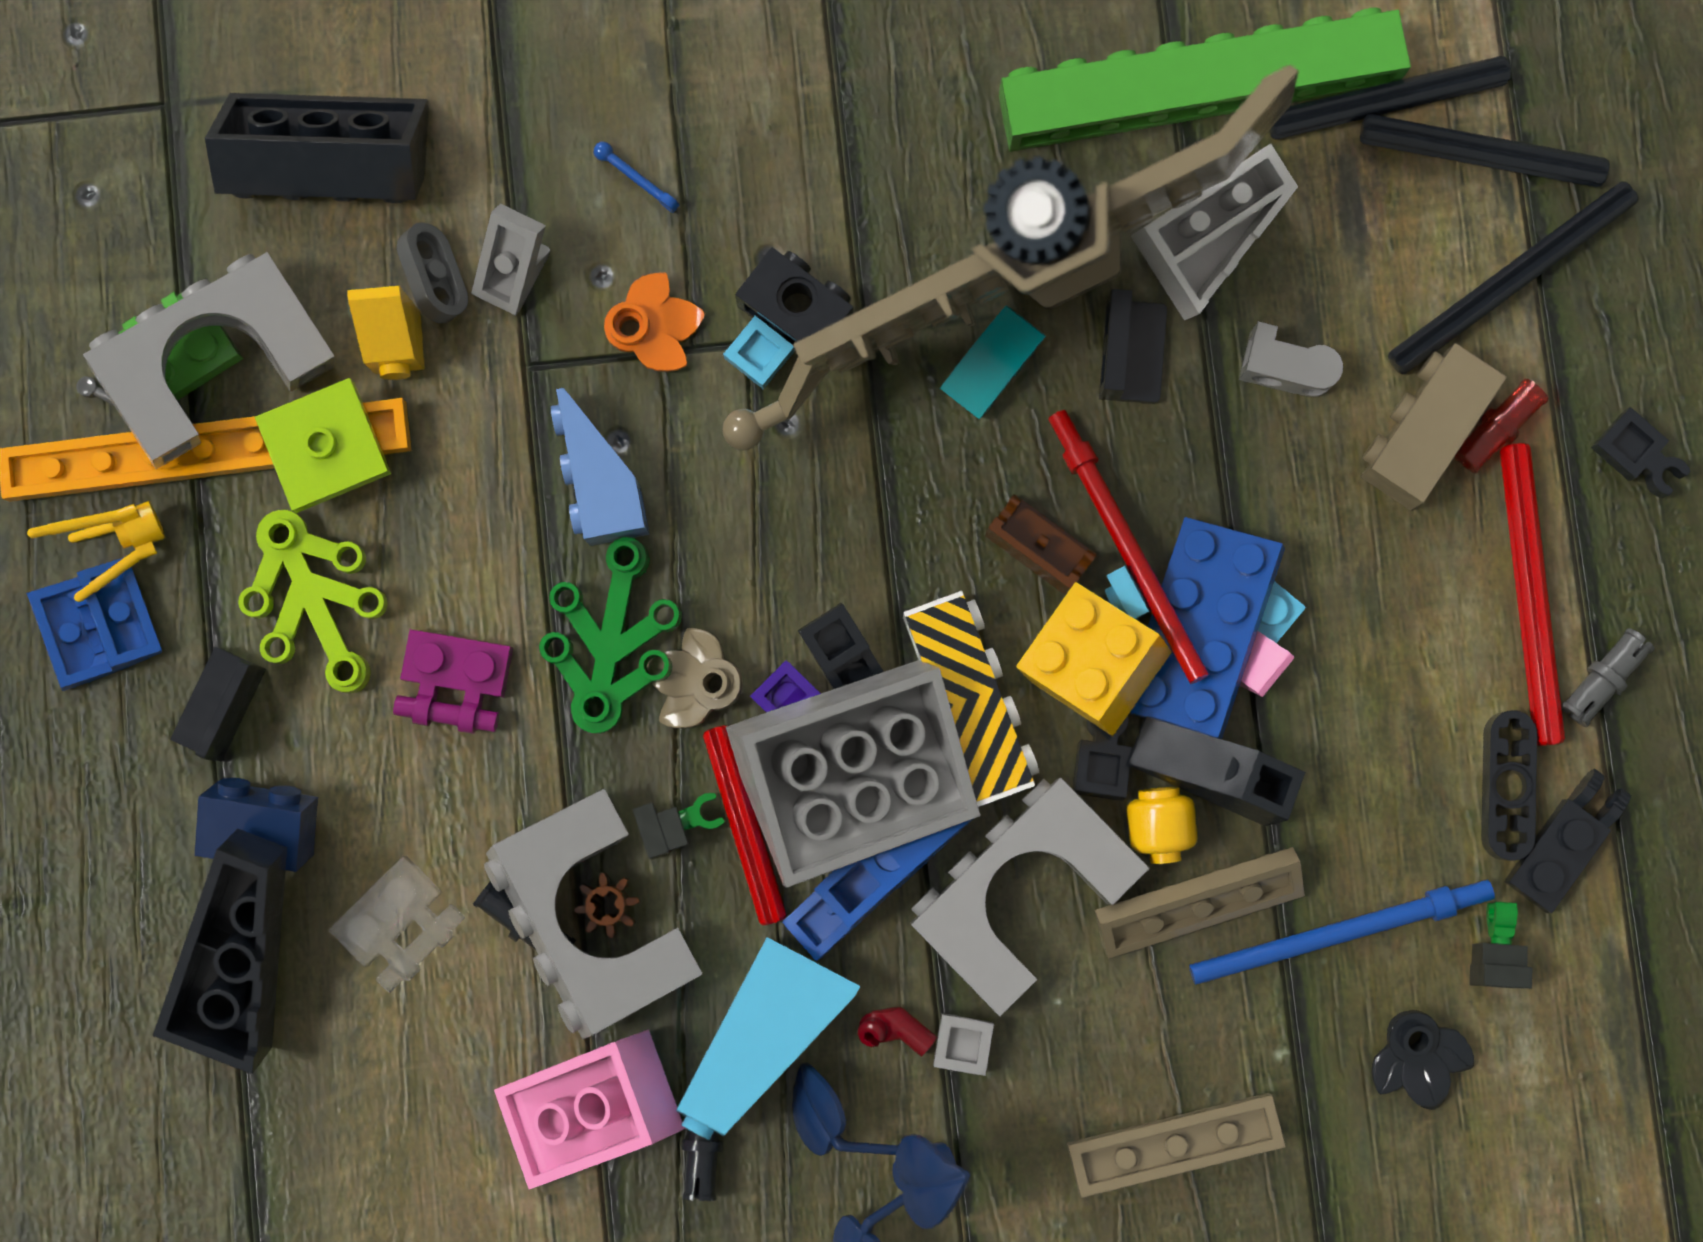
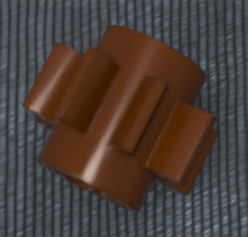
M600 873V887L594 889L586 884L580 886L582 893L588 897L585 905L574 908V911L580 914L587 913L591 921L586 927V932L590 933L596 930L599 925L606 926L608 937L613 938L616 937L617 933L616 923L622 921L629 926L635 925L636 921L628 912L631 905L641 902V898H629L628 894L624 891L628 887L630 879L624 878L615 886L610 885L607 873ZM615 893L618 898L615 900L614 905L620 910L618 915L608 914L601 917L599 911L602 905L597 901L598 895L604 897Z

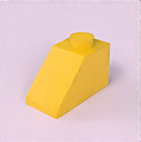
M400 286L347 290L349 307L363 363L374 374H380V378L385 380L406 379L411 376L410 371L425 370L421 312Z

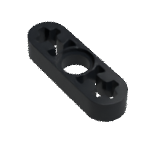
M1516 710L1505 711L1492 716L1487 721L1483 733L1481 840L1484 849L1489 855L1504 861H1515L1526 857L1532 851L1535 844L1537 728L1527 714ZM1509 720L1512 721L1513 729L1521 730V740L1512 742L1511 757L1522 756V764L1517 762L1497 764V756H1508L1509 743L1507 739L1499 738V729L1508 727ZM1507 770L1516 773L1522 782L1520 795L1512 801L1502 798L1496 789L1498 776ZM1496 807L1501 809L1521 808V816L1510 815V830L1514 833H1519L1520 839L1519 843L1510 844L1509 852H1506L1507 847L1505 843L1497 842V832L1505 831L1507 828V815H1496Z

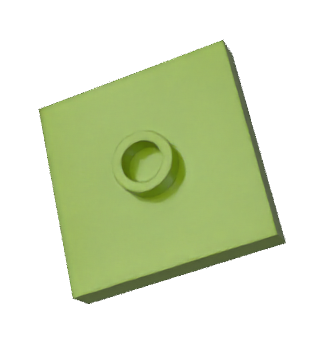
M351 378L255 416L290 508L295 513L391 474L359 392Z

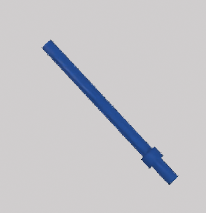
M1488 879L1452 890L1447 886L1426 891L1425 897L1190 964V973L1194 984L1197 985L1431 917L1435 922L1456 916L1459 909L1494 900V890Z

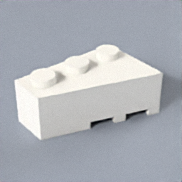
M1271 143L1243 161L1227 180L1202 191L1203 195L1194 201L1176 209L1172 208L1131 235V238L1184 321L1202 312L1209 303L1208 300L1225 278L1233 272L1242 256L1253 242L1260 237L1298 188Z

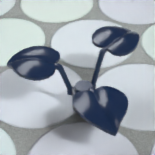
M807 1062L801 1063L794 1085L792 1110L797 1132L810 1151L819 1156L830 1153L832 1146L836 1150L843 1152L896 1155L892 1174L895 1184L903 1191V1194L865 1218L862 1225L851 1214L843 1216L836 1225L833 1242H881L872 1234L873 1227L903 1205L910 1218L921 1228L929 1229L941 1224L955 1208L970 1178L969 1172L956 1165L950 1148L942 1142L933 1144L925 1137L917 1134L904 1137L899 1145L849 1142L844 1140L840 1135L845 1130L846 1118L839 1098L829 1083L812 1065Z

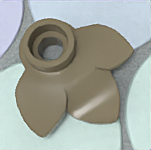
M697 628L686 629L682 640V651L670 650L663 652L671 659L672 672L666 680L652 682L657 690L668 695L661 709L659 721L673 728L699 726L712 710H723L732 706L740 697L743 688L742 675L733 663L724 659L721 642L710 632ZM654 657L647 664V670L650 675H658L664 669V661L661 657ZM719 674L722 678V687L719 691L712 693L709 688V682L713 676Z

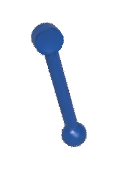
M599 142L595 145L593 153L596 159L611 163L656 198L668 211L674 213L680 206L671 195L661 191L616 156L609 143Z

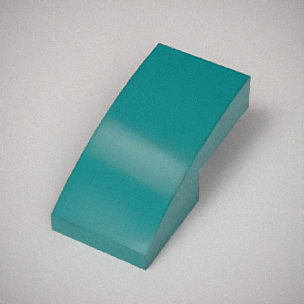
M1006 305L966 353L940 389L980 420L985 416L1013 377L1018 375L1046 338V335Z

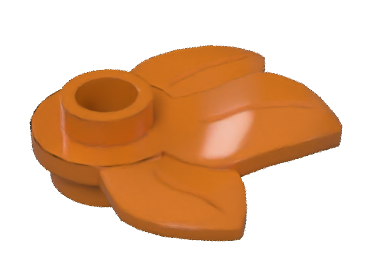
M652 273L637 279L631 285L626 301L615 305L608 312L604 322V331L612 346L623 352H634L646 368L655 371L671 372L687 366L685 353L679 343L687 340L697 331L704 320L705 314L702 309L689 301L669 297L670 286L666 273ZM629 320L636 321L639 324V330L631 336L624 335L621 332L622 325Z

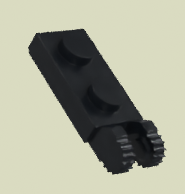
M1596 769L1591 770L1584 776L1568 799H1562L1535 837L1532 851L1517 862L1504 881L1546 913L1552 914L1611 832L1609 827L1618 820L1623 810L1630 803L1632 795L1620 788L1607 798L1605 804L1595 817L1583 810L1582 808L1599 791L1605 779V776Z

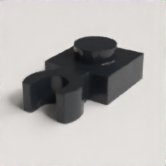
M1631 407L1624 410L1591 447L1628 481L1637 478L1642 473L1645 476L1648 490L1659 498L1667 497L1673 492L1672 488L1665 484L1662 479L1664 470L1670 471L1678 479L1687 476L1691 472L1683 460L1676 457H1665L1660 452L1669 440Z
M1128 716L1114 736H1111L1092 722L1086 721L1088 731L1093 736V741L1080 740L1077 745L1072 789L1076 794L1120 801L1127 798L1130 770L1127 762L1132 747L1117 745V742L1128 726Z

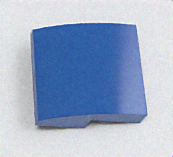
M123 558L79 571L76 578L27 593L62 691L105 677L162 653L132 567L84 601L77 602L74 599V595Z

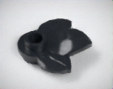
M1404 1011L1394 1016L1387 1028L1388 1044L1374 1057L1371 1074L1374 1086L1379 1094H1388L1403 1086L1406 1093L1416 1104L1425 1109L1435 1110L1448 1096L1451 1086L1450 1073L1472 1069L1474 1066V1055L1467 1040L1457 1030L1448 1027H1438L1437 1023L1422 1011ZM1417 1031H1421L1422 1034L1419 1040L1409 1045L1410 1036Z

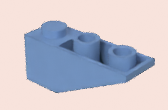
M564 388L556 389L559 405L551 406V415L556 435H565L568 454L560 455V464L565 484H574L577 503L569 505L574 534L583 533L584 540L590 546L614 542L622 537L634 538L650 535L641 486L636 477Z

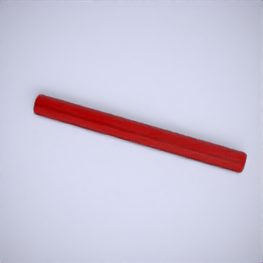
M1514 443L1501 448L1500 458L1530 714L1537 728V745H1558L1564 742L1565 732L1532 453L1529 444Z

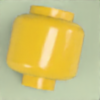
M1159 787L1139 790L1138 799L1131 801L1127 806L1131 848L1138 853L1149 854L1151 864L1181 861V851L1189 850L1196 845L1198 835L1195 805L1190 797L1180 795V787Z

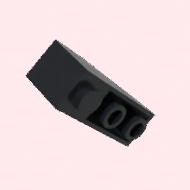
M1148 716L1144 717L1127 762L1129 766L1176 787H1180V789L1263 826L1289 820L1306 773L1258 750Z

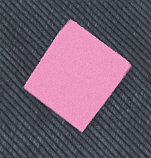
M1258 631L1240 686L1263 697L1293 661L1294 656Z

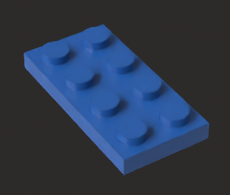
M1184 517L1161 587L1209 675L1197 683H1189L1152 614L1148 628L1160 634L1172 653L1129 714L1141 718L1148 716L1212 737L1223 738L1285 551L1283 543Z

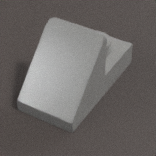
M500 203L490 215L471 294L516 316L521 310L550 253V248L541 244L546 225Z

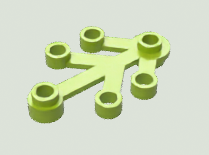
M276 510L267 514L259 523L256 532L258 546L264 555L253 585L243 590L239 596L238 604L240 610L245 615L256 619L264 618L271 613L274 606L271 593L283 565H285L292 582L274 631L264 636L261 640L260 653L262 657L275 664H284L291 660L295 653L293 641L306 610L329 659L325 669V676L329 685L335 690L344 693L361 691L370 680V666L364 657L349 652L325 599L354 608L364 618L377 619L386 612L387 598L381 591L373 587L358 589L312 573L304 554L332 561L338 570L347 574H355L365 566L366 554L364 550L353 542L345 541L338 544L309 534L305 521L292 511ZM281 526H287L289 530L288 539L283 543L277 544L274 541L275 530ZM348 549H354L357 553L356 562L349 567H344L341 563L343 552ZM260 593L264 598V604L260 610L252 612L249 608V600L254 594ZM375 594L379 601L378 607L372 612H365L362 607L363 599L367 595ZM276 639H282L285 643V651L281 656L274 658L270 653V645ZM350 662L354 670L353 675L350 679L341 681L337 675V670L342 663Z

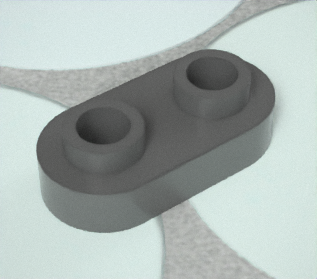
M414 224L398 239L397 253L415 303L421 313L433 322L448 323L466 309L468 305L467 290L445 235L431 224Z

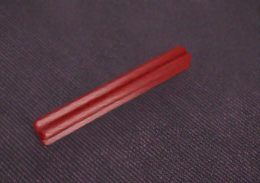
M722 725L705 731L703 738L759 923L767 926L784 920L786 918V911L759 822L739 774L726 730L727 725Z

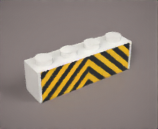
M959 591L903 612V620L918 660L940 668L977 806L985 805L1035 786L1032 776L1039 773V768L1030 745L1027 744L1021 747L1013 727L1021 725L1020 717L1012 697L1002 698L995 679L1003 677V673L994 649L984 650L977 631L984 629L985 626L976 601L966 602L963 592Z

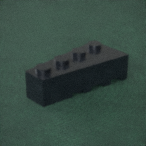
M237 828L216 849L153 1033L154 1037L250 1074L255 1072L271 1050L287 847Z

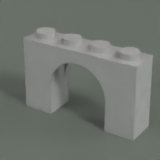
M268 252L257 258L253 254H249L237 259L227 267L228 274L212 283L208 279H203L192 284L182 292L181 296L183 299L167 308L159 304L145 310L135 319L136 325L120 334L117 330H111L98 336L89 344L91 350L83 354L89 368L155 469L162 467L201 444L198 432L170 391L165 377L166 364L172 349L188 333L202 327L214 325L228 326L246 333L263 349L290 392L334 368V354Z
M1062 778L1056 779L1051 785L1045 779H1042L1022 799L1028 807L1014 821L1006 815L985 835L991 844L978 857L969 851L949 870L948 873L954 880L940 894L932 887L911 908L917 916L910 924L999 1016L1037 980L996 937L987 919L985 907L987 889L996 871L1006 861L1017 855L1033 851L1054 855L1066 862L1109 905H1113L1150 869Z
M605 789L492 845L486 852L489 861L484 863L486 873L494 888L498 892L504 889L514 907L509 910V916L517 933L523 939L529 936L538 953L537 956L533 957L538 974L547 986L554 984L563 1001L558 1005L562 1020L571 1033L578 1031L582 1039L596 1034L702 975L679 928L672 930L632 953L617 958H598L588 955L573 946L561 931L555 913V897L559 883L565 873L577 864L620 843L629 835Z

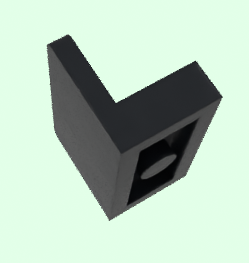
M1111 290L1106 301L1099 387L1100 400L1157 404L1159 402L1167 306L1165 304L1132 301V290Z
M214 647L170 740L195 751V755L205 760L222 762L266 669L224 649Z

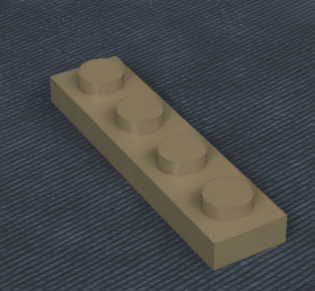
M1291 847L1096 909L1095 915L1100 938L1107 958L1116 957L1303 897L1305 894L1301 862L1294 848Z
M1270 1093L1066 1143L1081 1198L1286 1147L1273 1096Z

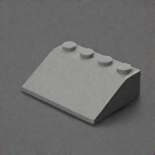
M920 660L726 726L740 777L782 883L786 888L980 816L940 668Z

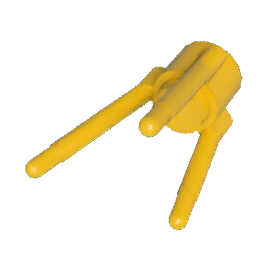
M150 501L139 505L131 504L114 511L30 528L27 531V535L30 538H37L80 530L68 535V540L71 543L115 532L123 549L130 546L135 548L133 552L74 595V599L77 602L84 601L140 560L157 554L154 543L166 538L159 518Z

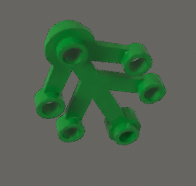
M622 537L615 540L606 552V563L613 573L602 629L599 628L583 604V594L577 586L569 582H560L551 589L549 595L552 607L567 616L595 658L592 679H590L573 657V644L567 636L559 632H551L546 634L540 641L539 651L541 656L546 661L557 666L575 693L571 703L573 720L581 729L589 733L601 734L613 729L621 719L623 702L652 682L666 680L672 672V662L668 655L659 650H649L641 656L639 668L613 683L617 663L660 633L675 630L682 621L680 608L672 601L662 599L656 601L650 607L649 616L623 633L633 580L641 577L647 571L650 562L649 553L645 546L631 537ZM625 548L632 549L634 552L633 561L626 566L619 565L617 561L619 552ZM567 589L574 592L573 603L568 607H561L558 602L560 593ZM664 607H671L674 611L673 620L666 625L659 624L657 621L658 611ZM556 639H561L564 643L563 653L558 657H551L548 651L550 643ZM654 657H661L664 661V669L658 675H650L647 670L648 662ZM600 698L604 703V710L601 715L592 717L588 713V704L591 700Z

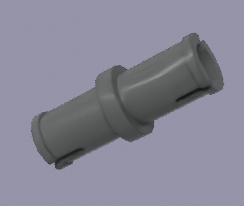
M1627 628L1624 635L1600 662L1593 661L1587 668L1589 675L1572 695L1561 704L1562 710L1567 714L1569 711L1572 712L1569 715L1571 719L1584 727H1588L1591 723L1590 721L1614 694L1621 695L1628 687L1625 681L1644 659L1655 650L1651 642L1643 644L1646 638L1637 631Z

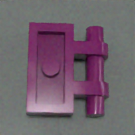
M410 629L400 680L419 683L420 686L416 698L396 696L393 714L412 718L413 724L430 726L431 722L458 726L459 732L474 734L477 729L496 732L499 723V712L481 709L484 695L504 698L513 648L500 644ZM439 687L465 691L462 705L436 702Z

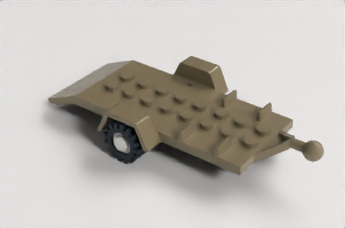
M1290 64L1266 76L1220 132L1110 187L1106 181L1096 186V192L1091 195L1086 194L1083 185L1071 169H1067L1061 162L1054 159L1049 161L1045 160L1044 157H1033V160L1024 161L1022 158L1013 162L1014 166L1010 169H1002L997 174L999 178L994 185L990 184L987 190L989 195L988 201L984 203V214L987 219L985 225L988 233L994 239V243L986 247L979 244L971 248L975 254L794 343L793 346L798 354V358L778 401L756 412L749 409L732 411L725 418L722 426L725 441L731 447L738 450L754 448L761 441L765 430L793 417L829 371L839 370L840 373L848 371L867 360L875 359V353L878 351L882 353L888 364L897 365L900 362L895 347L914 338V333L931 325L933 327L939 326L958 318L959 315H961L966 325L974 327L977 324L971 305L977 302L983 304L1009 291L1008 287L1012 285L1016 286L1023 293L1029 294L1044 308L1051 310L1118 278L1122 273V231L1127 233L1152 221L1154 215L1170 207L1176 209L1202 196V191L1227 180L1291 106L1299 71Z

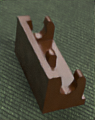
M1013 494L1005 508L999 516H996L985 534V537L1065 596L1097 556L1096 553L1016 494Z

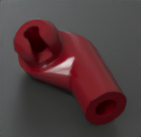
M902 1007L870 1011L860 1020L857 1033L862 1044L871 1048L878 1047L879 1043L901 1039L920 1057L928 1051L937 1039V1036Z

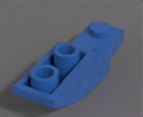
M973 819L834 870L814 888L815 892L782 923L815 961L822 959L892 892L905 884Z

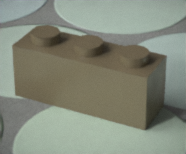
M1456 343L1442 355L1434 351L1427 359L1417 375L1424 382L1414 396L1407 392L1390 415V418L1396 421L1395 425L1387 437L1378 434L1362 457L1369 464L1360 477L1410 511L1424 503L1507 378V376Z

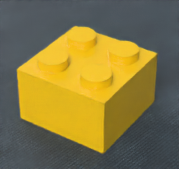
M1075 582L1018 662L1016 668L1031 683L1111 736H1114L1172 651L1160 634Z

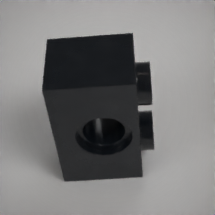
M773 247L770 248L735 293L738 308L752 318L754 316L758 317L792 345L853 315V306L849 304L851 297L846 291L829 280L823 285L808 274L811 268L803 259L791 251H787L783 255ZM795 293L805 294L812 301L810 307L800 313H794L786 309L784 302L790 295Z

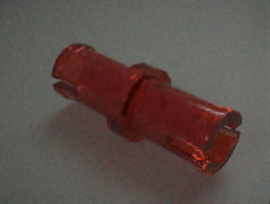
M1525 378L1496 409L1490 408L1481 416L1483 423L1464 441L1454 457L1467 470L1475 474L1478 473L1481 467L1505 443L1512 444L1520 436L1518 430L1542 405L1548 402L1547 394L1536 383Z

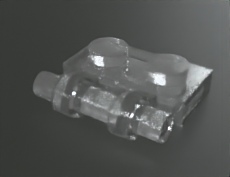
M402 856L328 931L363 967L369 966L381 954L387 960L389 966L376 977V980L386 991L391 993L403 980L410 981L420 971L418 965L437 946L443 948L454 937L452 931L465 917L452 904L437 917L428 906L442 891L407 856ZM415 921L423 932L404 950L395 939Z

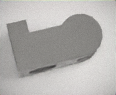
M1259 321L1251 330L1239 380L1307 397L1323 395L1339 381L1343 373V362L1340 355L1333 348L1326 345L1305 348L1275 340L1278 326Z

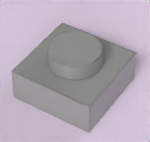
M941 1013L933 1067L986 1076L994 1023Z

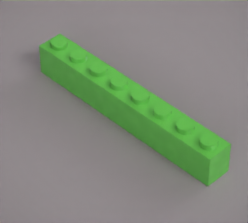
M1378 7L1366 8L1354 13L1351 18L1334 21L1331 16H1319L1304 22L1302 26L1284 29L1280 24H1273L1257 29L1252 35L1234 37L1232 33H1221L1207 38L1204 43L1185 46V43L1181 41L1169 42L1157 47L1154 52L1137 55L1134 50H1122L1110 54L1106 60L1087 63L1086 59L1076 58L1060 63L1055 69L1038 71L1035 67L1016 69L1010 72L1008 77L1001 78L998 95L1009 152L1235 113L1266 76L1290 64L1299 71L1292 103L1330 97L1401 80L1411 65L1399 9L1382 12L1381 8Z

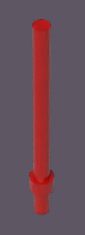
M1066 410L1054 413L1048 420L1065 450L1062 457L1071 474H1078L1189 683L1194 684L1203 680L1209 674L1096 466L1099 459L1090 442L1082 440Z

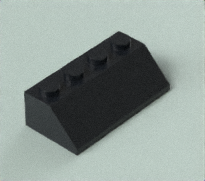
M230 93L205 136L214 193L233 194V196L242 199L253 198L258 195L283 196L288 200H302L307 197H332L334 200L341 202L354 201L358 198L382 199L388 203L416 200L425 177L428 99Z

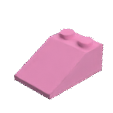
M649 1029L494 1089L528 1189L652 1145L685 1129V1127L681 1126L683 1122L680 1114L677 1112V1105Z

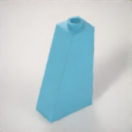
M767 937L677 1108L678 1113L686 1116L681 1126L707 1140H710L713 1132L724 1136L856 996L860 986Z

